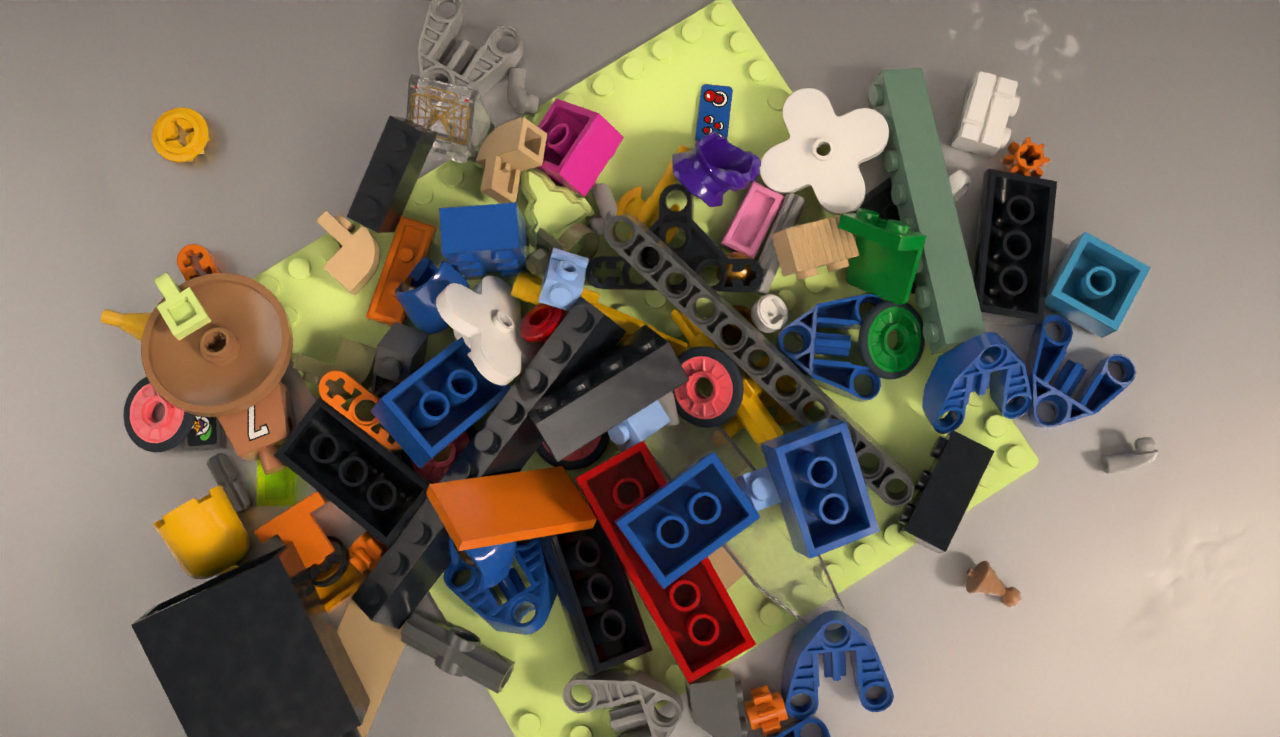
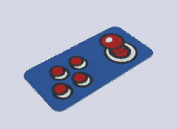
M710 84L702 85L695 141L698 140L699 142L711 132H716L719 136L728 137L733 94L731 87Z

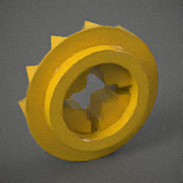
M184 107L170 109L163 113L154 124L152 142L156 151L167 160L177 164L184 161L193 162V158L197 155L204 154L207 142L211 141L208 134L209 126L204 118L192 109ZM178 125L184 131L190 133L186 136L187 142L185 147L178 140H174L179 136Z

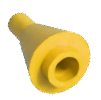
M106 309L101 314L102 323L121 328V330L142 342L144 328L151 313L123 314Z

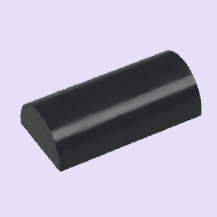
M987 169L984 172L973 270L974 285L984 322L1017 326L1043 323L1057 181L995 169Z
M319 396L274 454L276 458L387 548L393 544L428 498L426 493L429 484H431L429 481L325 402L321 396Z
M596 520L594 527L591 529L539 537L584 675L597 674L652 651L625 569L599 521Z

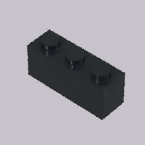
M390 115L347 217L377 233L395 232L437 134L406 118Z
M954 430L947 434L945 438L939 436L930 452V456L935 459L929 471L923 469L915 482L914 489L918 490V493L913 503L908 502L905 504L898 517L897 522L902 524L898 533L938 554L946 552L994 451Z

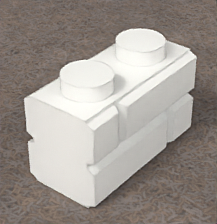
M983 71L975 73L969 83L951 145L953 148L973 152V154L986 158H992L999 149L1004 150L1011 134V129L1006 128L1009 116L1014 117L1021 99L1020 96L1015 95L1018 86L1017 81L1003 77L998 78L996 75Z

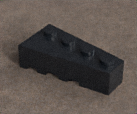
M644 325L553 394L537 401L534 408L527 412V415L546 447L558 462L686 383L689 379L670 343L647 325Z

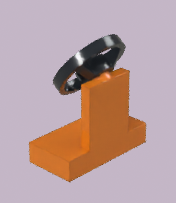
M318 491L256 529L254 533L261 544L277 534L285 545L293 541L305 568L310 567L309 576L314 586L327 587L336 583L344 575L349 565L350 555L347 546L341 540L325 535L311 512L329 501ZM331 542L340 545L343 556L333 555L332 552L335 551V548ZM333 563H341L333 576L324 581H314L320 572L329 570Z

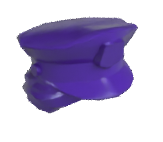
M716 132L707 134L699 142L696 140L695 147L690 151L672 154L674 176L689 193L701 199L709 207L722 206L723 194L728 190L737 192L739 189L746 188L747 183L755 181L756 177L760 174L761 160L758 156L750 151H743L734 146L726 137L719 136Z

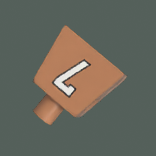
M279 382L273 391L256 405L236 414L217 417L238 456L249 462L260 459L264 474L266 475L280 472L286 468V465L276 458L274 454L296 427L290 389L282 382Z

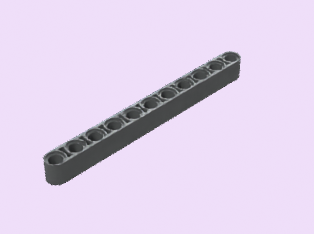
M631 214L614 216L607 221L604 227V236L608 244L799 423L806 427L827 418L847 423V427L852 433L851 440L857 459L862 454L868 452L874 453L879 458V462L874 467H864L859 463L864 482L874 493L890 506H903L911 500L914 488L911 474L646 225ZM620 221L627 222L632 229V235L628 241H622L616 236L615 228ZM645 247H653L659 253L660 258L657 266H649L643 261L642 252ZM678 272L685 276L687 280L685 291L679 292L671 288L669 284L671 273ZM707 298L712 301L715 308L712 316L705 317L698 313L696 309L698 299ZM726 324L739 326L742 331V339L736 342L727 340L723 335V327ZM757 349L765 351L769 355V364L763 367L755 366L750 361V353ZM784 375L791 376L796 380L797 387L791 392H784L777 386V379ZM810 401H817L823 405L825 411L819 417H810L804 411V406ZM898 478L905 481L906 487L904 490L898 493L890 492L886 488V484L891 479Z

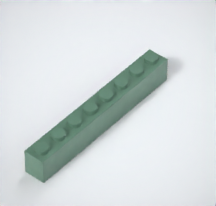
M922 68L883 70L869 88V102L875 108V111L885 118L888 124L889 138L884 148V167L890 173L892 182L891 197L894 205H897L900 221L909 224V229L927 235L914 278L916 285L915 301L922 311L924 320L923 336L930 346L931 355L942 354L975 336L986 333L923 70Z

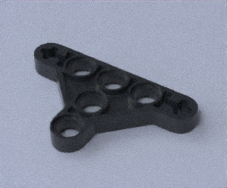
M672 184L664 188L659 199V219L649 229L700 277L702 270L707 265L713 264L718 266L722 274L721 280L716 285L711 286L716 292L748 293L759 289L765 279L762 266L751 259L729 258L694 221L693 195L680 184ZM674 191H682L687 197L686 206L681 211H671L667 206L668 196ZM675 227L683 229L686 234L685 243L679 248H671L666 242L668 231ZM647 246L642 252L645 264L653 267L657 266L660 257L655 248ZM622 256L596 257L587 265V280L595 288L657 290L647 280L642 284L632 282L629 276L632 266ZM619 262H624L621 272L624 282L622 285L618 284L620 277L608 276L605 279V283H601V278L594 274L595 269H601L602 263H605L607 269L620 270ZM725 264H733L732 272H741L744 270V265H751V270L758 273V279L752 280L751 286H745L744 281L741 279H731L733 286L726 287L727 270ZM684 277L680 284H670V286L675 291H685L687 280Z

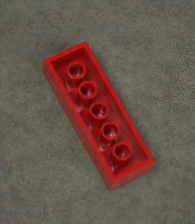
M644 440L575 478L689 684L756 645L708 557L663 589L614 521L667 483Z

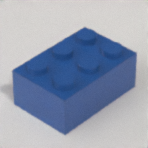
M516 202L439 208L442 254L451 266L461 275H464L466 280H480L486 277V273L500 272L501 277H517L520 271L528 270L526 267V259L530 255L529 239L526 232L528 228Z
M463 337L454 341L388 392L371 410L373 415L420 469L495 408L511 389L509 384L497 385L490 382L477 370L473 361L467 355L471 352V349L466 345Z
M827 418L760 443L769 472L781 500L779 504L795 551L811 559L880 531L846 422Z
M710 452L614 522L655 580L664 589L761 517L715 452Z

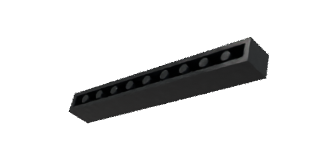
M580 297L439 483L520 472L543 442L527 412L534 408L537 401L553 394L613 349L626 331L584 298ZM429 498L421 505L351 597L373 622L400 629L451 562L449 557V533Z

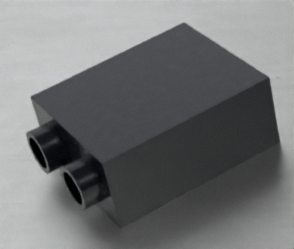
M293 541L153 606L131 625L187 737H361L357 727L363 723L370 699Z

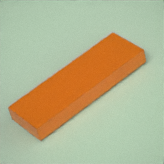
M403 216L400 217L366 315L367 319L391 327L395 322L404 325L407 314L394 291L408 277L421 259L428 257L437 231L435 226Z

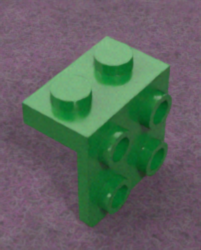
M859 208L857 213H841L837 228L857 235L855 241L860 255L850 259L846 274L847 283L894 304L902 305L907 303L927 235L909 229L910 225L907 223L879 218L880 214L872 210Z

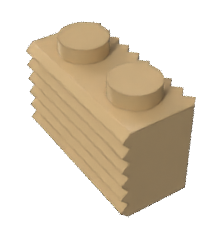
M841 215L790 227L772 234L771 239L774 241L773 246L776 248L775 253L778 255L777 260L780 262L779 267L782 269L781 274L783 277L791 274H796L797 280L819 274L818 267L825 265L828 272L849 266L848 259L860 256L854 234L837 228Z

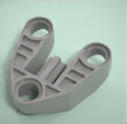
M431 0L417 47L421 83L424 91L425 87L429 86L432 82L446 80L449 81V85L445 91L456 93L458 95L457 101H462L461 98L473 99L482 97L509 74V69L514 68L521 60L523 43L519 32L511 26H500L491 33L484 46L480 47L477 52V49L465 39H459L457 43L455 42L464 20V11L460 0ZM444 2H450L456 6L455 13L450 17L444 18L437 14L438 8ZM504 36H510L516 40L515 47L509 52L500 51L496 46L498 40ZM427 87L426 93L433 95L432 91ZM448 92L439 93L440 96H438L453 101L457 99L455 94H448ZM429 98L431 101L436 102V103H441V104L448 103V102H444V101H440V100H436V99Z
M607 669L590 676H585L584 672L581 671L570 679L563 692L564 703L571 711L576 713H586L600 708L607 709L640 699L641 702L609 711L611 717L610 724L614 728L615 733L648 724L645 727L623 732L618 737H669L679 723L684 709L681 697L674 690L641 670ZM577 684L586 685L591 691V700L586 703L576 701L572 696V687ZM661 700L670 701L676 708V714L671 718L665 717L657 711L655 704Z

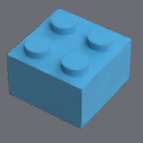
M1084 232L1070 243L1048 283L1045 307L1103 338L1118 330L1151 267Z

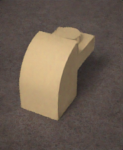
M524 117L508 121L494 129L483 142L476 158V162L484 167L480 191L500 204L516 202L521 172L542 166L547 133Z
M325 210L316 222L332 235L342 247L323 268L350 293L356 296L372 279L378 269L380 261L378 243L365 226L362 225L352 235L351 232L355 227L340 213L333 217Z

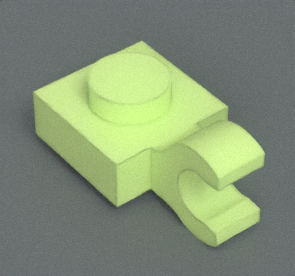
M167 272L154 279V282L166 299V301L156 307L174 337L181 340L211 322L210 317L190 287L181 292L175 280L171 279Z

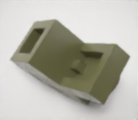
M343 337L333 365L298 354L293 368L304 373L303 380L319 385L321 377L326 372L336 369L342 370L369 389L372 386L377 348ZM339 378L337 381L329 379L326 382L329 386L328 394L332 397L334 394L339 393L346 399H351L361 393L357 388H354L352 395L345 391L343 388L345 381L342 378Z

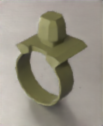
M584 223L571 226L558 240L545 229L539 228L536 250L528 255L526 267L533 275L544 273L553 247L569 252L575 242L587 235L586 241L577 255L589 258V264L598 250L600 243L599 235Z

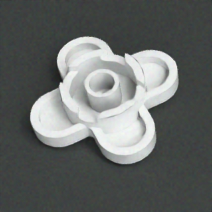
M814 88L799 89L787 98L783 107V119L790 138L770 148L764 154L760 166L761 177L769 189L783 195L795 193L806 187L813 188L819 204L830 214L853 213L861 206L866 194L865 182L858 166L860 163L876 157L884 150L889 138L888 124L879 112L869 108H860L843 116H836L829 99L823 92ZM821 146H830L831 151L828 155L821 156L817 153V149Z
M489 275L484 277L473 288V291L461 284H449L436 298L439 314L453 328L457 340L463 337L466 345L471 349V352L467 355L473 361L477 370L490 382L497 385H507L520 374L521 368H527L543 347V344L538 340L536 342H527V340L522 338L520 326L523 320L521 319L519 299L511 296L512 288L505 281L495 276Z

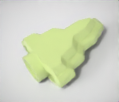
M532 168L521 172L522 192L528 201L524 212L529 223L526 232L533 249H536L539 228L545 229L558 240L568 228L578 223H584L595 213L584 197L576 198L568 187L555 186L549 175L540 169Z

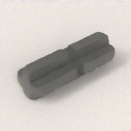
M219 453L207 460V466L218 486L221 485L237 514L248 510L253 502L242 482L237 481L238 474L228 456Z

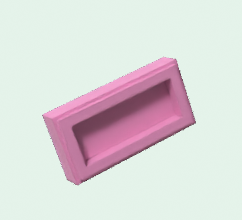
M753 181L720 246L732 252L744 253L751 260H754L785 196Z

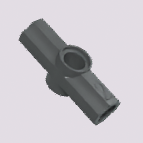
M419 610L412 614L402 630L401 641L435 659L434 663L439 669L453 676H466L497 694L503 690L514 670V661L480 644V638L474 633L460 627H448Z

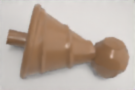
M982 561L974 569H968L966 573L969 576L966 583V591L968 593L1001 596V602L1008 607L1019 604L1021 600L1020 591L1015 587L1005 588L1002 581L995 574V571L990 567L988 561Z

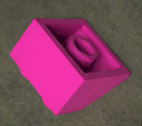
M555 99L537 126L547 133L543 164L536 168L548 174L551 180L558 185L568 187L570 191L585 197L610 158L615 154L617 147L624 137L599 113Z

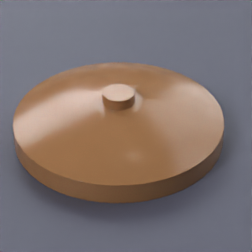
M207 274L179 285L178 287L181 292L189 287L194 291L210 317L211 322L183 339L178 340L174 337L157 307H155L146 323L141 342L142 364L149 382L160 396L170 404L184 412L197 416H228L256 405L278 385L291 359L293 332L284 307L275 295L261 283L238 274ZM163 298L158 305L166 301V299Z

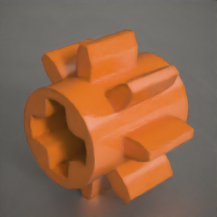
M1027 137L1021 146L1013 141L1007 148L1010 154L1006 155L1001 160V163L1007 165V169L1011 173L1040 178L1044 173L1039 167L1046 166L1050 159L1044 157L1042 150L1045 146L1044 144L1037 145L1031 143L1030 137Z
M366 531L349 548V551L354 555L349 563L364 576L368 571L371 572L389 548Z
M767 685L751 689L752 700L743 702L751 730L761 728L764 737L781 732L780 721L787 720L788 715L780 691L770 693Z

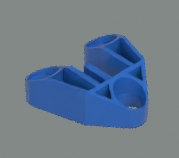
M865 294L819 303L781 330L776 338V348L816 385L858 402L871 400L879 393L881 381L879 376L869 371L868 367L853 365L851 362L814 359V354L848 357L849 349H851L850 335L816 332V327L860 330L863 320L859 315V307L864 303L875 306L882 302V300L874 294ZM795 332L801 336L803 346L800 351L790 352L784 347L783 338L785 334ZM865 375L872 381L873 387L868 395H860L855 391L853 381L856 376Z
M1059 315L1045 317L1043 323L1036 324L1025 364L1033 402L1027 412L1030 422L1038 428L1048 429L1096 414L1133 382L1136 377V369L1132 361L1122 354H1113L1102 359L1095 367L1091 376L1085 380L1075 398L1072 399V394L1087 370L1083 368L1082 364L1068 359L1053 384H1049V381L1067 354L1066 350L1072 339L1073 331L1070 323L1064 317ZM1046 323H1054L1060 327L1061 338L1059 341L1052 340L1046 334L1044 328ZM1109 362H1117L1122 366L1124 375L1120 381L1111 376L1107 366ZM1041 402H1048L1054 406L1056 415L1051 422H1045L1039 418L1037 408Z
M988 332L975 336L938 357L924 388L922 403L924 414L937 433H950L959 428L963 423L970 393L976 392L978 396L986 394V389L990 388L991 398L1005 418L1015 419L1021 417L1028 412L1033 403L1026 366L1009 342L997 333ZM1016 397L1012 403L1006 405L1011 399ZM949 411L944 418L938 420L942 414Z
M533 538L525 544L517 543L515 558L531 586L526 588L516 569L512 567L507 577L498 583L507 600L504 604L492 587L482 591L478 589L481 574L475 566L466 564L463 559L459 565L450 563L447 566L443 578L448 588L496 631L528 635L537 632L547 621L556 599L557 591L539 538ZM462 570H470L471 577L469 581L462 586H456L454 583L456 575ZM536 609L534 617L529 622L520 623L528 612Z
M839 610L826 611L818 615L793 636L781 683L782 698L787 714L790 717L803 720L810 718L818 710V687H820L818 654L823 653L824 677H832L833 681H839L841 676H846L845 651H850V663L853 669L855 687L860 702L866 710L881 712L892 704L894 699L893 690L868 629L845 612ZM830 624H842V626L837 629L825 630L827 626H829ZM873 686L885 688L884 693L876 699L867 698L865 694ZM803 693L810 696L809 702L803 706H794L790 703V700L796 694Z

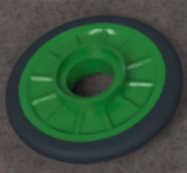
M885 300L875 305L865 316L859 331L858 345L861 358L871 373L883 379H898L910 373L918 364L925 346L923 322L918 312L910 304L897 305ZM894 330L898 340L895 347L890 349L887 345V336L890 331Z

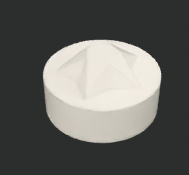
M958 170L948 176L955 204L966 195L972 185V178L962 170Z
M765 295L756 300L751 307L753 323L759 330L765 333H773L781 329L788 321L787 306L782 299L775 295Z

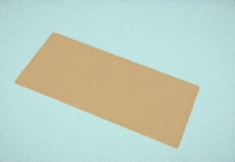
M351 598L337 633L370 699L363 723L357 727L361 737H366L406 644L401 641V633L406 622L400 629L373 622Z

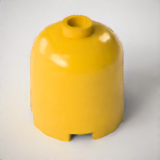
M221 485L208 491L209 494L198 501L196 498H193L162 516V520L153 523L183 571L194 579H207L214 575L219 576L239 567L237 562L247 554L250 548L249 535Z

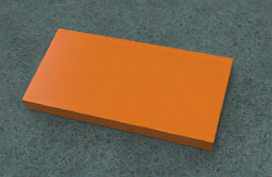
M563 466L429 484L426 493L458 551L591 529L597 520Z

